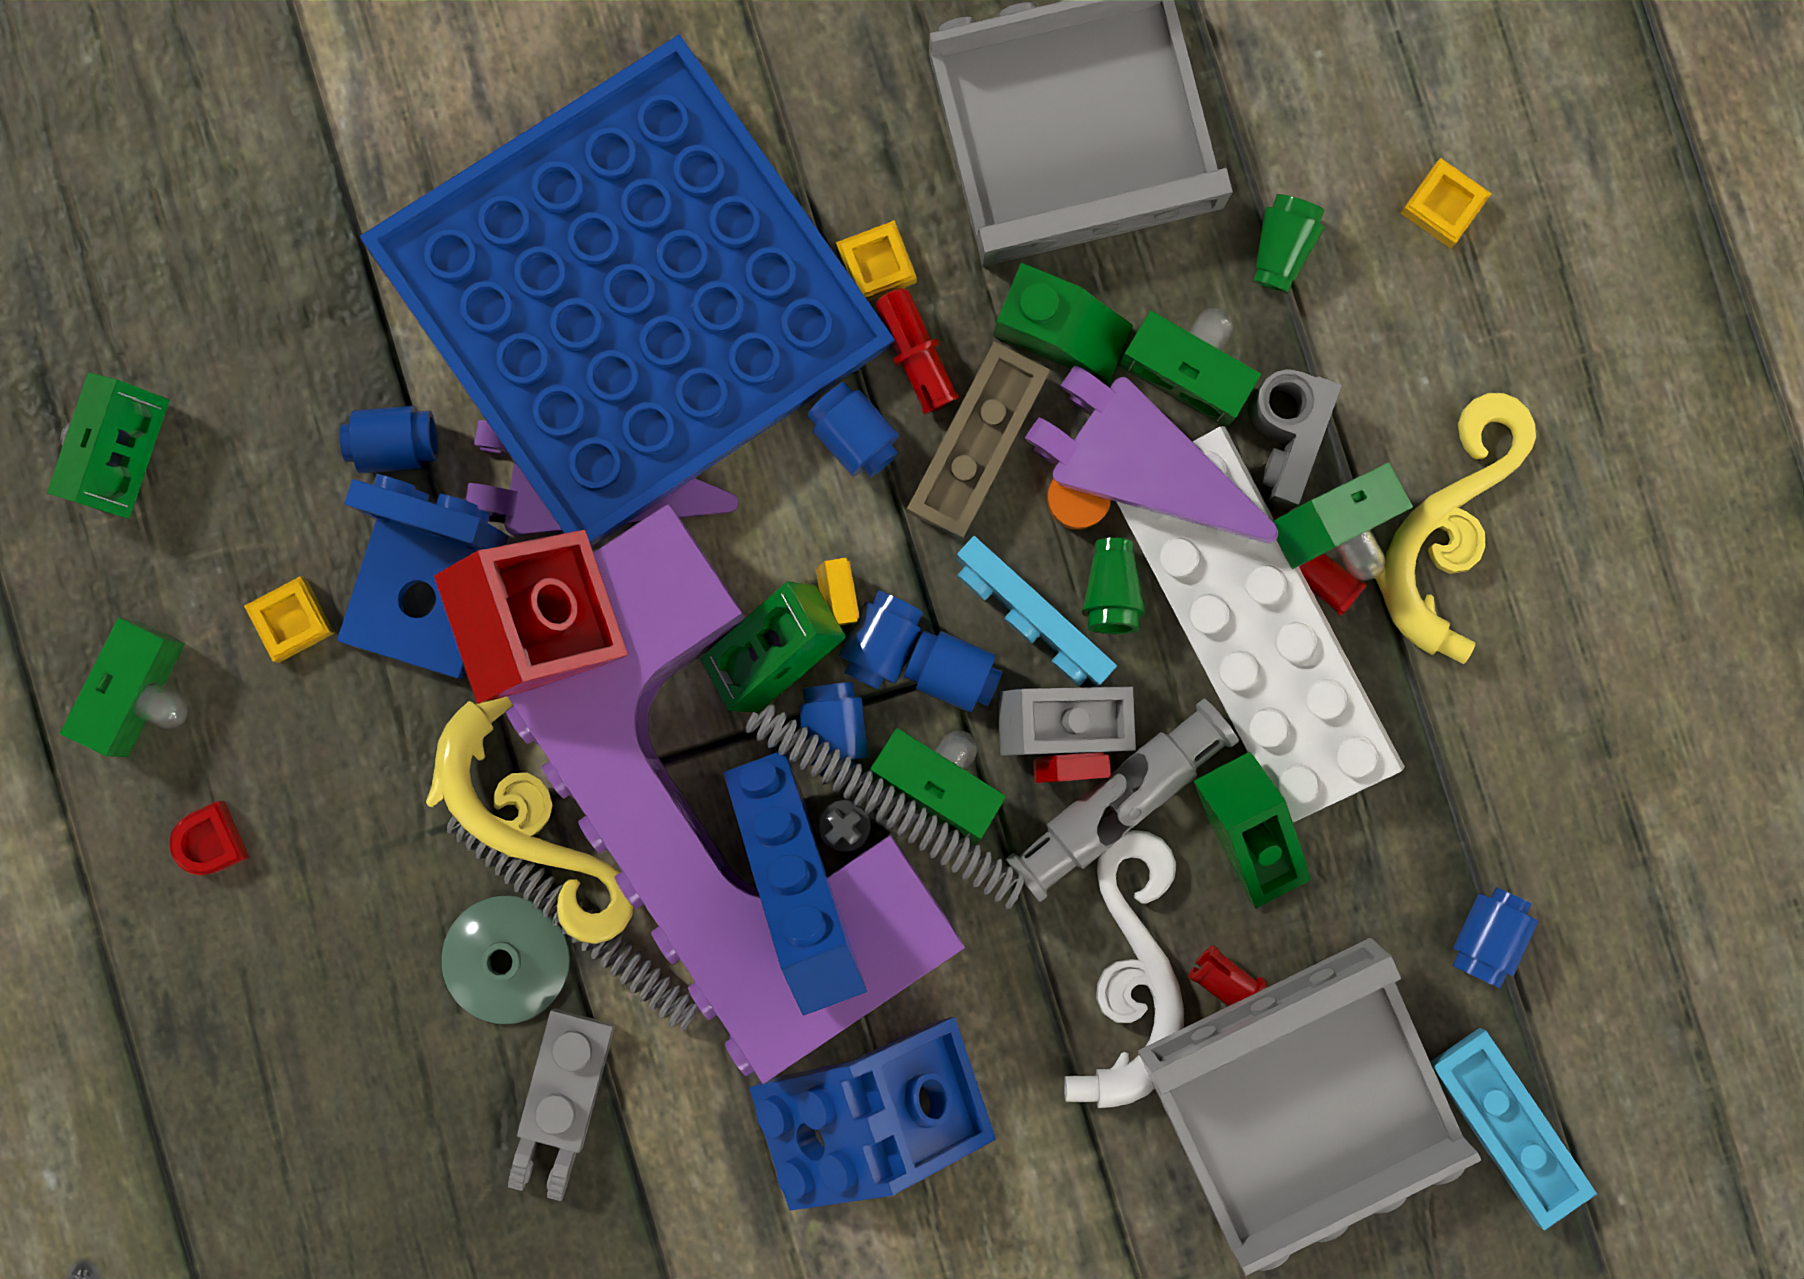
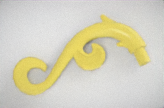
M1486 393L1473 399L1461 412L1458 421L1459 438L1466 452L1472 458L1478 460L1486 458L1489 453L1482 443L1481 433L1484 426L1490 422L1504 424L1511 430L1513 436L1512 446L1507 455L1495 463L1430 495L1410 512L1395 532L1386 552L1385 564L1381 565L1373 560L1367 562V567L1376 579L1391 619L1404 637L1430 655H1434L1438 651L1462 664H1465L1471 656L1475 642L1450 630V622L1437 616L1432 595L1427 594L1424 601L1421 599L1415 581L1416 559L1428 535L1436 529H1441L1447 532L1450 538L1448 545L1443 546L1434 543L1428 548L1430 560L1436 568L1449 574L1466 572L1481 560L1485 549V531L1477 518L1459 507L1514 472L1531 452L1536 440V426L1529 409L1517 398L1505 393Z
M508 697L480 704L468 701L446 724L438 740L432 786L426 800L427 806L434 807L439 801L444 799L449 811L466 831L485 845L509 857L582 872L599 878L606 885L610 893L611 902L607 908L600 913L594 914L584 911L578 904L576 891L580 882L577 879H572L564 883L558 895V920L567 935L579 942L598 944L613 939L625 929L633 915V906L624 896L615 880V876L620 872L607 862L592 855L534 837L549 821L553 806L549 790L543 782L527 772L512 773L499 782L494 793V808L499 810L506 805H514L518 809V817L513 821H507L494 816L479 800L472 785L470 775L472 756L474 755L479 761L485 758L483 739L493 730L491 723L511 708L513 704Z

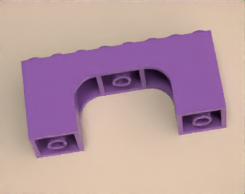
M666 504L593 553L628 656L530 691L507 696L513 707L506 711V715L520 737L527 744L534 740L537 745H540L550 760L542 766V769L556 792L563 799L570 795L572 798H575L586 816L579 820L578 823L593 848L599 854L605 850L610 851L622 872L615 876V880L624 896L635 909L645 905L659 927L651 931V934L663 955L672 965L681 960L693 977L694 983L688 986V990L700 1011L708 1020L718 1015L730 1034V1039L724 1044L734 1063L745 1076L755 1071L762 1084H764L965 947L960 936L892 834L889 833L827 875L850 937L867 992L805 1016L802 1015L781 971L758 889L740 878L727 863L659 760L651 743L649 734L650 710L655 696L662 685L676 672L708 652L746 618L681 518L669 504Z

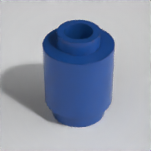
M845 382L838 384L826 393L807 413V417L815 425L812 432L852 477L864 471L872 478L898 455L897 450L892 445L899 438V433L860 390L853 392Z
M414 405L353 410L350 415L349 424H341L340 447L345 462H354L359 474L421 469L423 462L437 461L438 434L432 411H418Z
M878 590L872 603H864L859 613L860 618L854 623L841 649L839 657L849 662L844 674L876 690H879L883 680L896 684L922 631L917 625L923 612L903 600Z
M923 631L909 661L904 678L918 683L916 690L972 713L976 702L989 706L1003 671L992 667L996 654L940 631L938 636Z
M853 682L803 688L804 704L798 705L801 728L807 727L808 730L805 741L810 736L817 734L819 740L816 748L823 742H829L827 755L833 750L839 749L840 758L838 762L844 757L850 756L851 765L849 769L857 764V759L869 758L862 697H855ZM818 757L812 762L811 765H815ZM829 764L820 773V777L824 776Z
M1495 887L1491 898L1478 893L1454 944L1453 949L1459 952L1452 966L1501 989L1507 974L1514 977L1539 923L1538 920L1527 915L1532 903Z

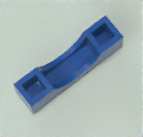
M779 752L723 772L779 965L802 1015L805 1016L866 993L867 989L850 937L818 851L817 844H819L805 798L787 755H779Z

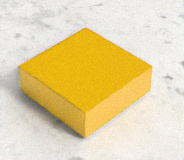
M1439 158L1400 214L1451 249L1458 242L1492 193L1442 158Z
M895 220L836 242V248L844 268L867 301L881 297L893 290L917 283L916 274Z
M847 558L824 561L816 568L819 591L840 627H849L860 618L850 561H847Z
M302 576L244 605L273 662L280 663L335 634L307 578Z

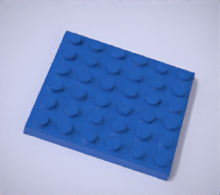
M680 34L360 235L369 253L562 532L569 533L585 530L591 547L891 348L895 341Z

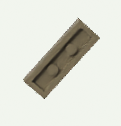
M995 341L993 342L907 507V513L963 541L1050 373V369Z

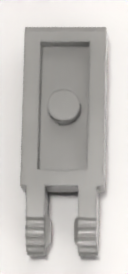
M555 1008L550 1011L516 1136L521 1139L510 1171L509 1188L523 1191L525 1184L529 1182L534 1167L533 1159L539 1142L560 1148L547 1181V1198L562 1201L568 1186L576 1153L583 1149L615 1024Z

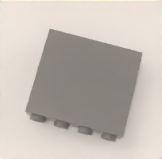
M1060 0V2L1036 7L1033 2H1023L1003 9L999 13V17L975 22L973 17L955 18L943 23L938 28L939 31L930 33L929 57L982 267L1221 210L1233 193L1227 169L1218 170L1174 0Z
M1368 938L1138 1050V1054L1225 1240L1246 1276L1257 1270L1266 1271L1274 1269L1286 1262L1290 1254L1312 1243L1336 1239L1347 1230L1349 1225L1374 1213H1387L1395 1210L1405 1202L1406 1197L1431 1185H1442L1452 1182L1462 1175L1465 1168L1482 1161L1478 1152L1468 1143L1460 1131L1395 984L1401 977L1392 956L1372 938Z

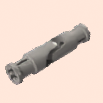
M1205 698L1196 704L1197 711L1168 735L1162 732L1157 734L1112 772L1111 777L1104 778L1048 822V831L1019 855L1012 853L1005 858L1016 874H1023L1024 884L1039 902L1047 897V889L1077 866L1084 869L1120 840L1124 834L1142 819L1162 806L1197 777L1196 769L1224 746L1231 748L1238 743L1239 739L1231 726ZM1140 787L1135 793L1132 791L1133 788ZM1109 806L1113 813L1108 817L1101 818L1105 808Z

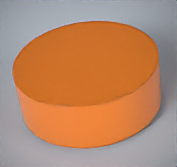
M1054 478L1048 488L1046 498L1047 507L1053 519L1061 526L1071 530H1085L1096 525L1105 516L1111 503L1109 499L1060 486Z

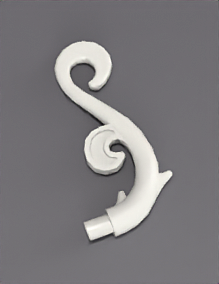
M1131 830L1098 857L1097 876L1104 901L1138 960L1116 961L1104 969L1097 983L1096 999L1101 1012L1116 1023H1132L1140 1019L1148 1008L1145 1003L1136 1002L1131 998V990L1137 985H1146L1153 996L1155 1007L1154 1026L1150 1040L1146 1045L1148 1046L1184 1028V1006L1180 986L1169 959L1124 899L1117 887L1116 872L1118 865L1127 858H1138L1147 864L1150 870L1149 881L1141 891L1134 893V898L1141 904H1147L1158 899L1168 890L1175 879L1176 861L1172 850L1162 838L1148 831ZM1127 1052L1121 1053L1112 1068L1097 1069L1096 1076H1065L1064 1079L1065 1102H1096L1098 1108L1131 1104L1147 1096L1155 1089L1140 1056L1138 1055L1133 1061L1129 1062V1053Z

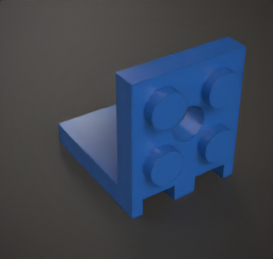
M376 474L373 485L352 479L344 504L375 519L376 522L337 641L463 680L466 670L434 575L478 550L506 545L509 536L488 523L490 513L478 509V505L463 499L440 493L437 504L428 502L429 494L416 490V486L395 478ZM421 582L428 583L436 595L435 606L428 615L421 618H413L405 610L404 595L412 585Z
M955 1017L937 1020L852 1061L774 1077L764 1084L759 1082L749 1087L756 1108L757 1121L764 1132L777 1172L778 1184L784 1193L789 1211L893 1196L996 1140ZM921 1086L928 1093L930 1100L928 1116L921 1109L919 1102ZM815 1130H818L820 1132L824 1141L825 1148L820 1144L819 1140L817 1139Z

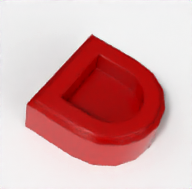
M1104 752L1036 757V760L1033 761L1035 783L1111 777L1109 755H1104Z
M216 801L188 814L177 822L171 832L169 842L171 856L178 867L189 874L209 875L221 872L250 858L225 801Z

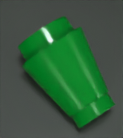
M1276 195L1273 206L1265 208L1255 268L1256 273L1253 282L1279 292L1289 293L1292 282L1297 278L1325 229V226L1320 223L1325 211L1322 207L1293 196Z
M1103 538L1095 542V553L1082 608V615L1088 617V630L1091 632L1122 635L1139 630V618L1145 615V608L1135 554L1133 553V541L1129 539Z

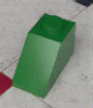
M1021 263L996 321L993 337L1072 369L1074 365L1078 366L1101 382L1109 384L1133 324L1080 286Z
M1251 752L1227 764H1223L1210 773L1194 780L1207 819L1255 909L1311 880L1286 800Z

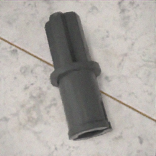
M849 800L836 801L826 807L819 822L820 836L825 844L841 852L853 851L862 846L869 837L871 828L869 815L865 813V809L862 806L855 807L854 802Z

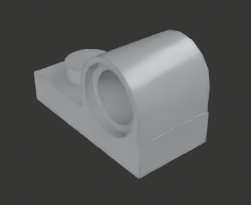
M1286 369L1277 371L1269 376L1254 392L1248 408L1252 425L1267 438L1285 444L1283 451L1276 448L1273 449L1262 475L1261 484L1270 487L1265 499L1266 505L1285 512H1289L1299 505L1340 392L1341 384L1319 376L1314 377L1300 371ZM1284 391L1290 394L1296 401V417L1293 419H1283L1275 415L1269 405L1270 392Z
M1133 687L1039 688L998 692L1000 756L1136 751Z

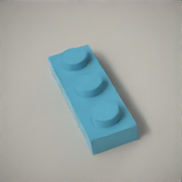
M973 536L957 553L955 561L963 568L957 574L959 580L983 601L991 594L1010 610L1004 617L1009 626L1030 644L1038 637L1057 653L1051 663L1076 686L1080 687L1087 680L1093 687H1097L1117 667L1109 657L978 538Z
M1482 1028L1476 1029L1430 1061L1438 1081L1538 1227L1546 1230L1597 1195V1192L1486 1030Z

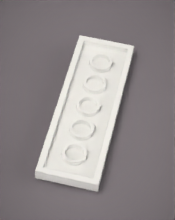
M1220 426L1193 441L1271 521H1274L1225 426ZM1117 502L1247 752L1253 754L1286 800L1293 823L1389 778L1404 769V764L1299 566L1293 570L1291 569L1277 540L1272 543H1263Z

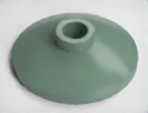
M510 895L482 900L465 910L455 920L447 933L441 958L445 983L455 1001L465 1011L478 1019L496 1024H513L528 1020L548 1008L558 997L565 985L570 966V951L566 935L562 934L561 925L553 926L554 916L543 918L544 907L533 909L534 901L532 900L524 901L523 897ZM498 949L507 951L512 957L513 963L508 973H499L491 965V956Z

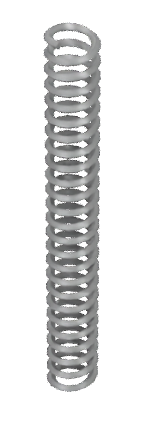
M769 705L760 715L755 712L752 713L746 726V733H752L761 724L757 733V741L763 740L773 730L767 743L768 748L776 746L784 737L778 752L779 755H785L795 744L789 757L790 763L796 762L806 751L800 764L801 770L807 769L818 757L811 771V777H817L829 764L822 778V785L828 784L840 771L833 785V792H837L851 778L843 794L845 800L849 799L863 784L854 801L855 807L861 806L874 791L865 808L866 814L872 813L885 798L876 815V821H882L896 805L887 822V829L893 828L907 812L897 831L898 836H903L918 819L908 838L909 844L914 843L929 826L919 845L920 851L925 850L940 833L930 852V858H935L951 840L941 859V866L946 865L962 847L959 856L951 868L952 873L957 872L973 854L969 865L962 875L963 880H967L980 863L985 860L973 882L974 888L978 887L996 866L990 881L984 889V895L989 894L1000 879L1007 874L995 896V902H999L1016 881L1015 889L1005 904L1006 910L1011 909L1019 898L1018 895L1022 889L1024 877L1022 873L1013 876L1012 866L1002 869L1001 859L991 862L992 856L990 851L980 855L981 848L979 844L969 848V837L961 838L958 841L959 831L952 830L948 833L947 822L937 826L938 819L936 815L929 816L926 819V808H920L915 812V800L909 801L904 805V793L897 794L893 798L894 786H888L882 791L884 785L882 778L875 780L871 784L873 778L872 771L865 772L860 777L862 772L861 764H856L849 769L851 765L850 756L844 757L838 762L840 758L839 749H835L827 755L829 742H823L816 748L819 740L817 734L810 736L805 741L808 734L807 727L800 728L794 734L797 727L796 719L789 721L782 728L786 720L785 712L779 713L771 721L775 713L774 705Z
M452 816L447 825V834L457 832V842L467 841V851L477 849L475 852L476 859L486 857L485 867L496 865L495 876H501L506 873L504 877L505 884L515 882L514 892L525 890L524 901H530L535 898L533 909L544 907L543 918L554 915L553 926H559L557 904L553 908L552 906L558 899L564 884L557 886L542 900L554 883L555 876H550L532 892L544 875L545 868H540L523 883L526 876L535 866V862L529 861L513 875L522 859L514 858L503 867L509 856L501 853L493 859L497 850L488 847L483 851L486 845L480 840L473 843L476 837L469 832L463 835L466 830L460 823L453 827L457 819ZM584 901L578 902L581 908L584 906ZM593 909L587 910L586 912L593 914ZM562 927V934H567ZM622 934L615 936L603 948L602 946L605 942L598 944L582 943V951H588L594 947L591 953V960L599 959L604 955L601 960V968H607L614 963L610 971L611 976H617L624 971L620 978V985L628 984L634 979L630 986V993H636L644 987L639 996L640 1002L647 1001L654 995L649 1004V1010H655L664 1003L659 1011V1019L666 1018L674 1011L668 1022L669 1027L676 1026L684 1019L681 1024V1030H686L697 1013L698 1006L693 1002L683 1011L690 999L689 993L683 994L673 1003L680 991V985H674L662 996L670 984V976L664 977L652 988L661 974L660 968L654 969L642 980L651 966V960H645L632 972L641 958V951L635 952L622 964L632 949V943H626L612 956L622 941ZM572 937V943L579 942Z

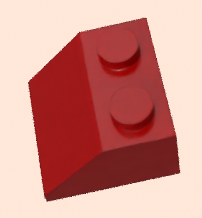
M585 530L478 550L434 575L477 704L530 691L628 656Z

